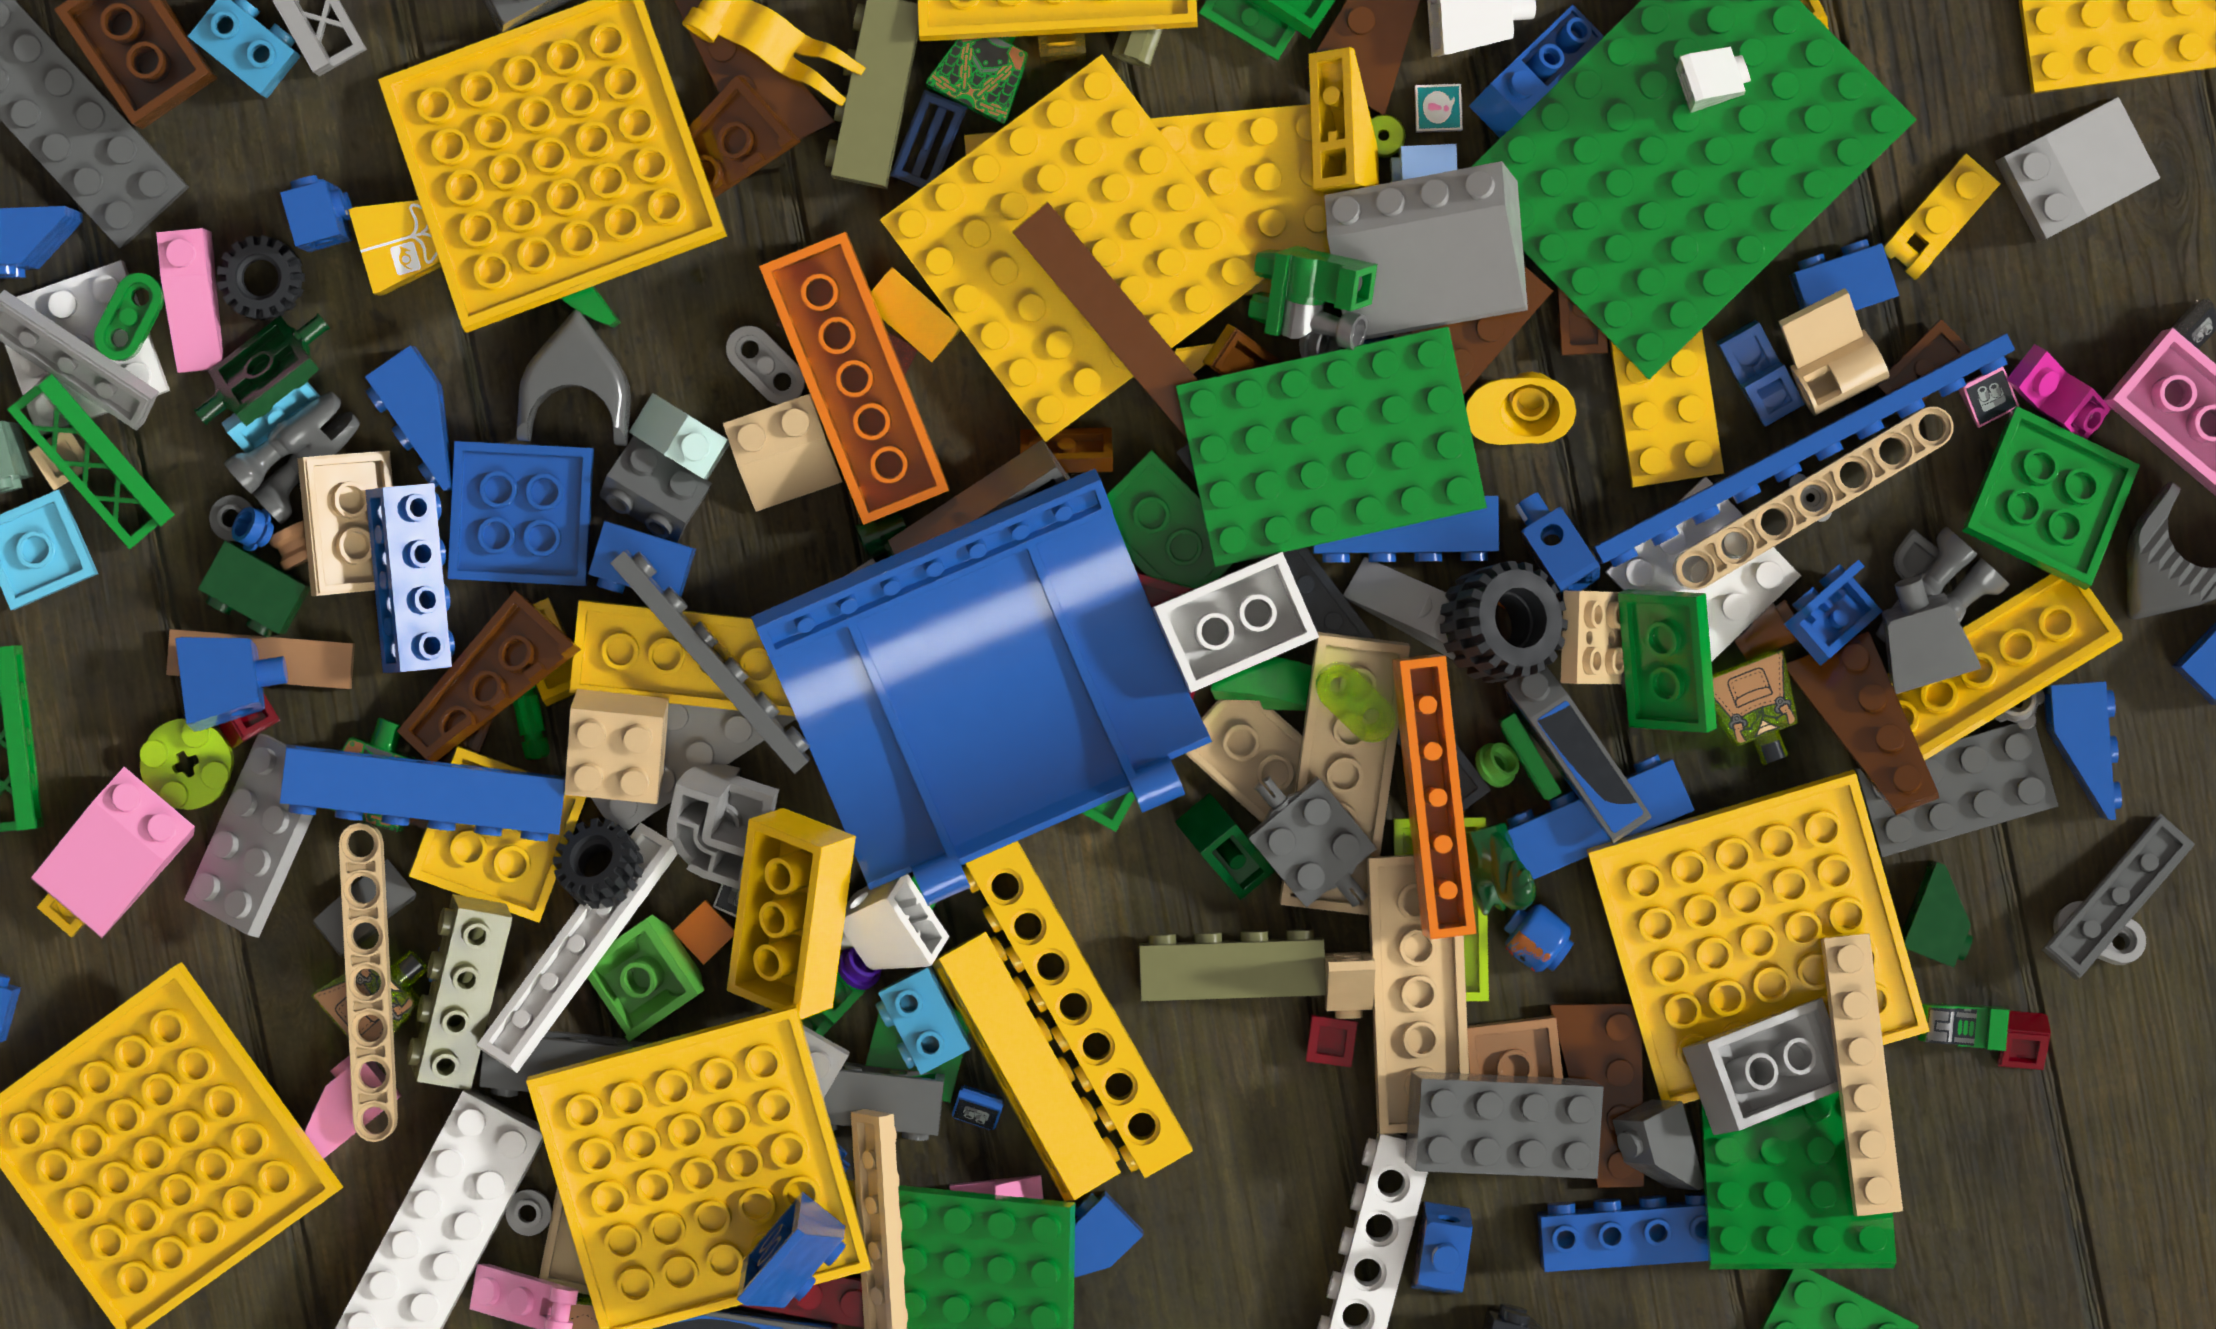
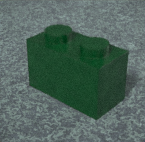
M224 541L198 590L209 595L205 601L208 605L227 615H230L233 609L248 617L246 626L270 638L273 632L286 634L310 591V585L288 572H283L281 568L251 551L244 550L242 546L233 541Z

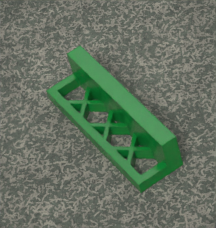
M47 374L6 409L128 549L135 546L157 526L161 527L175 515L53 374ZM42 393L54 407L52 427L33 425L20 410ZM59 414L71 428L58 427ZM39 431L52 432L51 445ZM58 432L78 434L84 441L83 462L66 461L61 458L57 453ZM90 449L102 463L89 462ZM69 466L83 467L82 480ZM89 467L108 469L115 477L113 497L94 495L87 487ZM120 484L133 498L120 497ZM100 501L113 502L112 515ZM119 502L139 504L150 519L133 534L129 535L118 523Z
M22 645L0 647V703L2 706L4 730L0 733V745L7 749L10 774L5 780L0 777V797L5 790L12 795L15 821L1 822L0 832L44 827Z

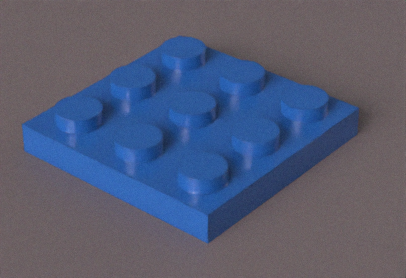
M454 441L448 579L587 586L594 449Z

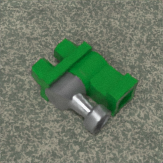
M1294 246L1285 250H1265L1259 252L1256 255L1254 272L1256 276L1272 280L1270 293L1260 291L1253 294L1250 300L1248 316L1266 324L1264 332L1266 334L1274 336L1282 334L1290 339H1299L1313 333L1335 336L1336 342L1340 347L1354 350L1355 346L1364 343L1367 335L1368 321L1365 315L1351 311L1372 304L1378 264L1309 250V248ZM1359 277H1362V286L1358 291ZM1324 303H1333L1334 308L1350 312L1344 313L1341 318L1323 311Z

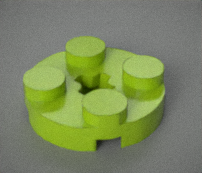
M186 718L172 720L159 726L151 733L147 742L140 749V773L143 783L174 809L193 810L205 807L216 801L226 790L234 767L233 751L224 734L214 726L194 732L186 724ZM182 751L188 757L196 755L199 763L193 767L195 774L192 777H188L185 772L178 773L175 765L179 762L178 754Z

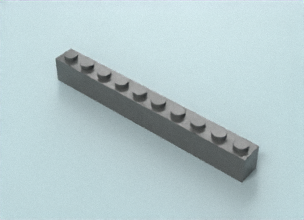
M548 1030L518 1073L483 1052L480 1087L491 1088V1094L497 1096H518L519 1091L529 1092L526 1083L528 1076L654 1043L655 1041L633 1039L628 1042L626 1038ZM845 1062L824 1097L833 1131L838 1129V1125L852 1127L851 1112L869 1109L894 1114V1126L897 1132H902L903 1138L925 1141L929 1139V1135L938 1136L945 1074L936 1073L935 1079L912 1077L919 1076V1071L865 1066L866 1064ZM926 1072V1073H924V1074H922V1075L935 1074V1073H928V1072Z

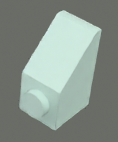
M654 393L650 396L629 431L654 449L706 480L709 479L730 444L726 437Z

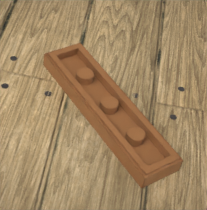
M170 629L166 675L180 676L175 638H248L256 644L259 660L284 656L288 672V683L286 684L352 689L355 643L280 637L269 638L266 636Z

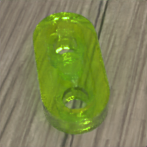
M1333 662L1320 670L1315 681V689L1319 699L1359 739L1374 743L1386 739L1392 733L1396 723L1393 707L1354 667L1344 662ZM1337 677H1342L1346 680V687L1340 692H1334L1330 689L1331 681ZM1369 709H1375L1379 712L1377 721L1372 724L1363 722V714Z

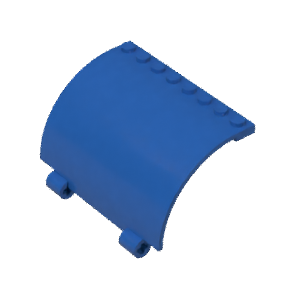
M1095 468L751 616L802 733L810 745L809 749L845 832L856 836L854 854L869 889L872 890L913 872L927 906L971 888L961 865L1132 791L1142 813L1185 795L1171 759L1212 742L1141 585L1114 518L1104 486Z

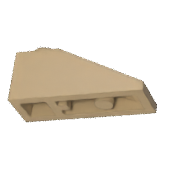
M1369 951L1325 953L1326 1011H1335L1336 1019L1363 1018L1362 1010H1373L1376 964Z

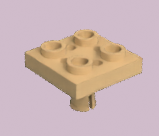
M1563 590V600L1566 610L1563 611V619L1568 620V627L1566 631L1561 632V636L1565 639L1563 649H1559L1562 650L1561 683L1621 684L1624 662L1618 602L1619 592Z

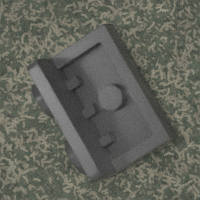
M633 436L607 474L599 496L616 512L628 514L645 524L647 529L654 535L668 538L677 543L686 525L708 494L712 483Z

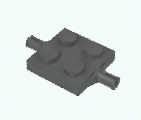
M1267 776L1262 781L1273 795L1259 782L1254 789L1258 791L1271 809L1264 821L1246 836L1301 903L1307 908L1326 891L1336 887L1350 902L1352 907L1359 905L1360 902L1352 894L1350 888L1364 901L1368 894L1363 891L1351 875L1357 865L1377 848L1324 783L1316 776L1300 791L1285 796L1270 776Z

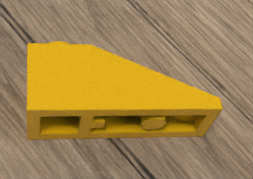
M1346 47L1309 54L1314 189L1328 195L1379 185L1378 146L1354 49Z

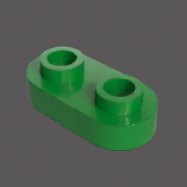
M134 273L123 278L118 284L94 333L95 345L101 354L111 360L126 361L139 353L165 301L162 285L157 279L147 274ZM144 288L149 293V301L145 305L139 306L136 304L134 296L139 289ZM123 329L128 334V341L124 346L118 347L113 341V336L116 331Z

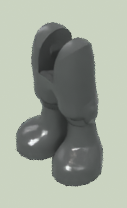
M331 391L310 402L288 420L278 423L267 437L268 440L248 453L233 454L223 462L241 485L251 494L253 493L261 505L281 525L292 515L289 495L300 482L297 458L337 454L354 435L360 425L358 418L352 412H345L333 420L323 431L320 429L337 412L341 404L340 399ZM291 454L284 465L264 479L266 472L281 457Z
M1947 526L1940 531L1936 538L1939 556L1927 572L1918 575L1922 577L1927 597L1940 594L1944 586L1977 556V553ZM1979 557L1956 588L1946 596L1959 622H1961L1966 613V608L1984 594L1998 595L2010 584L1985 560ZM1899 599L1892 608L1900 606ZM1882 620L1875 634L1885 643Z

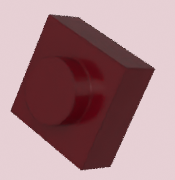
M1312 1014L1305 1060L1308 1062L1352 1067L1358 1022L1356 1020L1336 1019L1334 1017Z

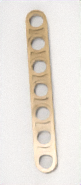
M1927 407L1913 413L1686 549L1676 557L1673 563V575L1676 582L1688 590H1699L1711 585L1943 446L1950 440L1953 433L1951 416L1939 407ZM1928 414L1937 416L1943 424V433L1935 441L1924 439L1919 432L1920 420ZM1887 438L1899 440L1904 448L1902 460L1895 465L1884 462L1879 454V447ZM1847 462H1856L1864 470V481L1857 488H1849L1841 482L1840 470ZM1809 485L1820 487L1825 494L1824 506L1816 512L1806 510L1800 501L1803 489ZM1769 509H1777L1785 516L1786 526L1779 535H1769L1762 529L1761 517ZM1731 532L1741 534L1747 544L1744 555L1738 559L1727 557L1721 548L1723 538ZM1690 556L1702 558L1707 565L1705 578L1697 583L1688 581L1682 573V565Z
M360 822L347 827L339 840L353 1124L358 1135L366 1141L377 1142L384 1140L393 1133L398 1120L385 860L382 834L372 824ZM357 830H364L373 837V850L365 857L356 856L349 848V838ZM360 876L372 879L376 885V895L373 900L367 903L355 900L351 893L353 881ZM363 922L374 925L378 930V942L370 949L359 947L353 938L356 926ZM363 969H372L380 976L381 987L373 995L361 993L356 986V976ZM374 1015L382 1021L384 1027L383 1034L378 1040L367 1041L359 1034L358 1024L362 1017ZM376 1061L385 1068L386 1078L382 1085L369 1087L362 1081L360 1072L366 1062ZM377 1107L385 1111L388 1117V1126L383 1132L372 1133L365 1128L363 1115L367 1109Z

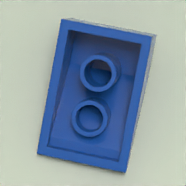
M801 1192L743 1260L737 1300L747 1306L785 1308L793 1297L800 1301L814 1285L816 1278L812 1275L823 1262L830 1266L844 1250L846 1244L842 1240L844 1239L845 1225L804 1192Z

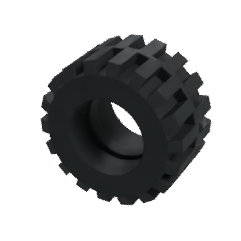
M1506 561L1469 571L1470 573L1462 575L1455 580L1457 586L1450 587L1445 594L1449 603L1441 605L1440 615L1445 616V623L1439 624L1440 634L1446 633L1448 642L1443 645L1447 653L1454 652L1456 657L1453 663L1459 669L1468 667L1466 675L1473 679L1482 678L1483 682L1486 683L1505 682L1540 673L1545 670V665L1552 664L1558 656L1555 650L1563 649L1565 639L1561 636V632L1567 630L1568 620L1562 619L1561 611H1565L1566 607L1564 600L1558 601L1556 597L1559 589L1555 583L1548 584L1546 582L1548 575L1541 569L1533 571V565L1526 562L1517 564L1516 561ZM1498 602L1505 607L1511 619L1512 634L1509 643L1501 636L1496 625L1495 610Z

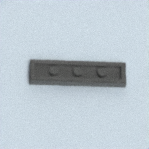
M2162 814L2156 816L2041 950L2075 980L2080 979L2194 847L2195 843Z

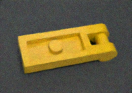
M1967 153L1964 154L1884 244L1883 247L1886 255L1890 259L1895 256L1907 267L1905 272L1916 280L2001 183ZM1913 234L1927 244L1920 253L1907 243Z

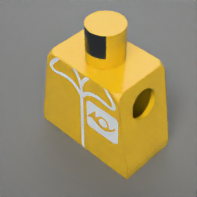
M419 200L348 209L373 294L378 296L385 295L442 267Z

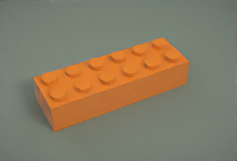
M843 232L759 266L863 525L949 491L950 487L848 233Z

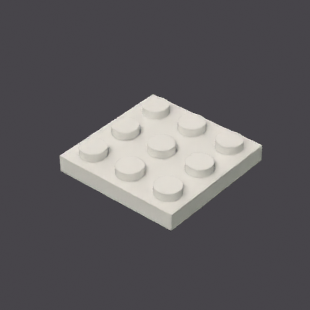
M120 260L16 298L98 351L94 341L95 329L118 284L129 273L125 262ZM135 293V296H134L135 302H136L137 305L140 306L139 301H138V298H137L136 293ZM123 329L116 331L113 336L116 346L122 347L128 341V334ZM150 333L135 357L126 361L112 360L158 390V395L170 391ZM5 345L22 395H24L49 373ZM57 379L91 419L109 413ZM40 393L26 405L33 425L52 427L54 407ZM59 414L58 427H69L70 425ZM39 431L42 436L52 433L47 431Z
M1703 477L1678 502L1713 485V483L1707 477ZM1728 499L1717 504L1720 513L1698 525H1695L1693 519L1690 518L1676 526L1679 532L1677 536L1657 546H1654L1650 539L1635 547L1638 556L1617 567L1612 565L1605 571L1622 591L1635 589L1706 593L1711 662L1801 576L1772 547L1705 588L1688 590L1676 582L1673 575V563L1679 554L1743 516ZM1731 532L1723 538L1721 548L1727 557L1738 559L1746 551L1747 544L1741 534ZM1698 556L1688 557L1682 565L1683 576L1692 583L1702 581L1707 574L1705 561Z

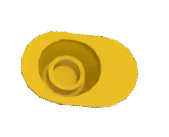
M1533 371L1519 373L1512 378L1487 382L1475 390L1466 405L1472 434L1485 443L1497 445L1553 442L1568 432L1573 426L1576 416L1575 401L1567 388L1546 375Z

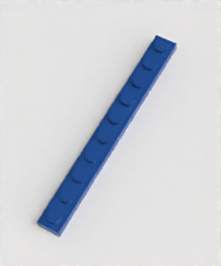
M2008 334L2000 335L1591 547L1599 564L1610 560L1613 567H1617L1638 556L1635 549L1636 546L1650 539L1654 546H1657L1677 536L1679 532L1676 526L1692 518L1695 525H1698L1720 513L1717 504L1731 497L1738 504L1760 493L1761 489L1758 483L1774 475L1777 482H1781L1802 471L1799 464L1800 461L1814 454L1818 461H1821L1841 451L1844 448L1840 441L1856 433L1859 440L1864 439L1885 428L1881 419L1895 412L1902 419L1924 408L1925 404L1922 398L1938 390L1941 397H1945L1967 385L1963 378L1964 376L1978 369L1982 376H1985L2005 366L2008 363L2004 356L2014 351L2015 348Z

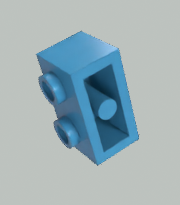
M216 0L188 37L260 95L268 98L301 57L298 52L291 48L295 43L294 38L276 23L268 29L255 18L261 11L247 0Z
M931 966L923 967L879 991L878 994L881 1001L876 1003V1007L885 1025L888 1028L895 1025L903 1041L898 1043L897 1047L909 1069L916 1066L920 1075L970 1050L972 1044Z

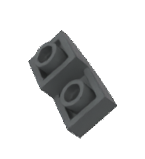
M387 859L385 860L388 919L412 902L416 897V892ZM364 876L351 887L352 896L359 902H370L376 895L375 883L372 879ZM340 896L313 920V924L342 958L344 956L342 898ZM360 923L356 926L353 933L355 943L357 945L361 944L378 930L370 923Z

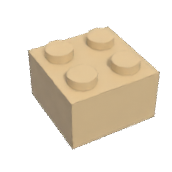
M577 689L570 708L564 795L657 804L663 785L669 698Z

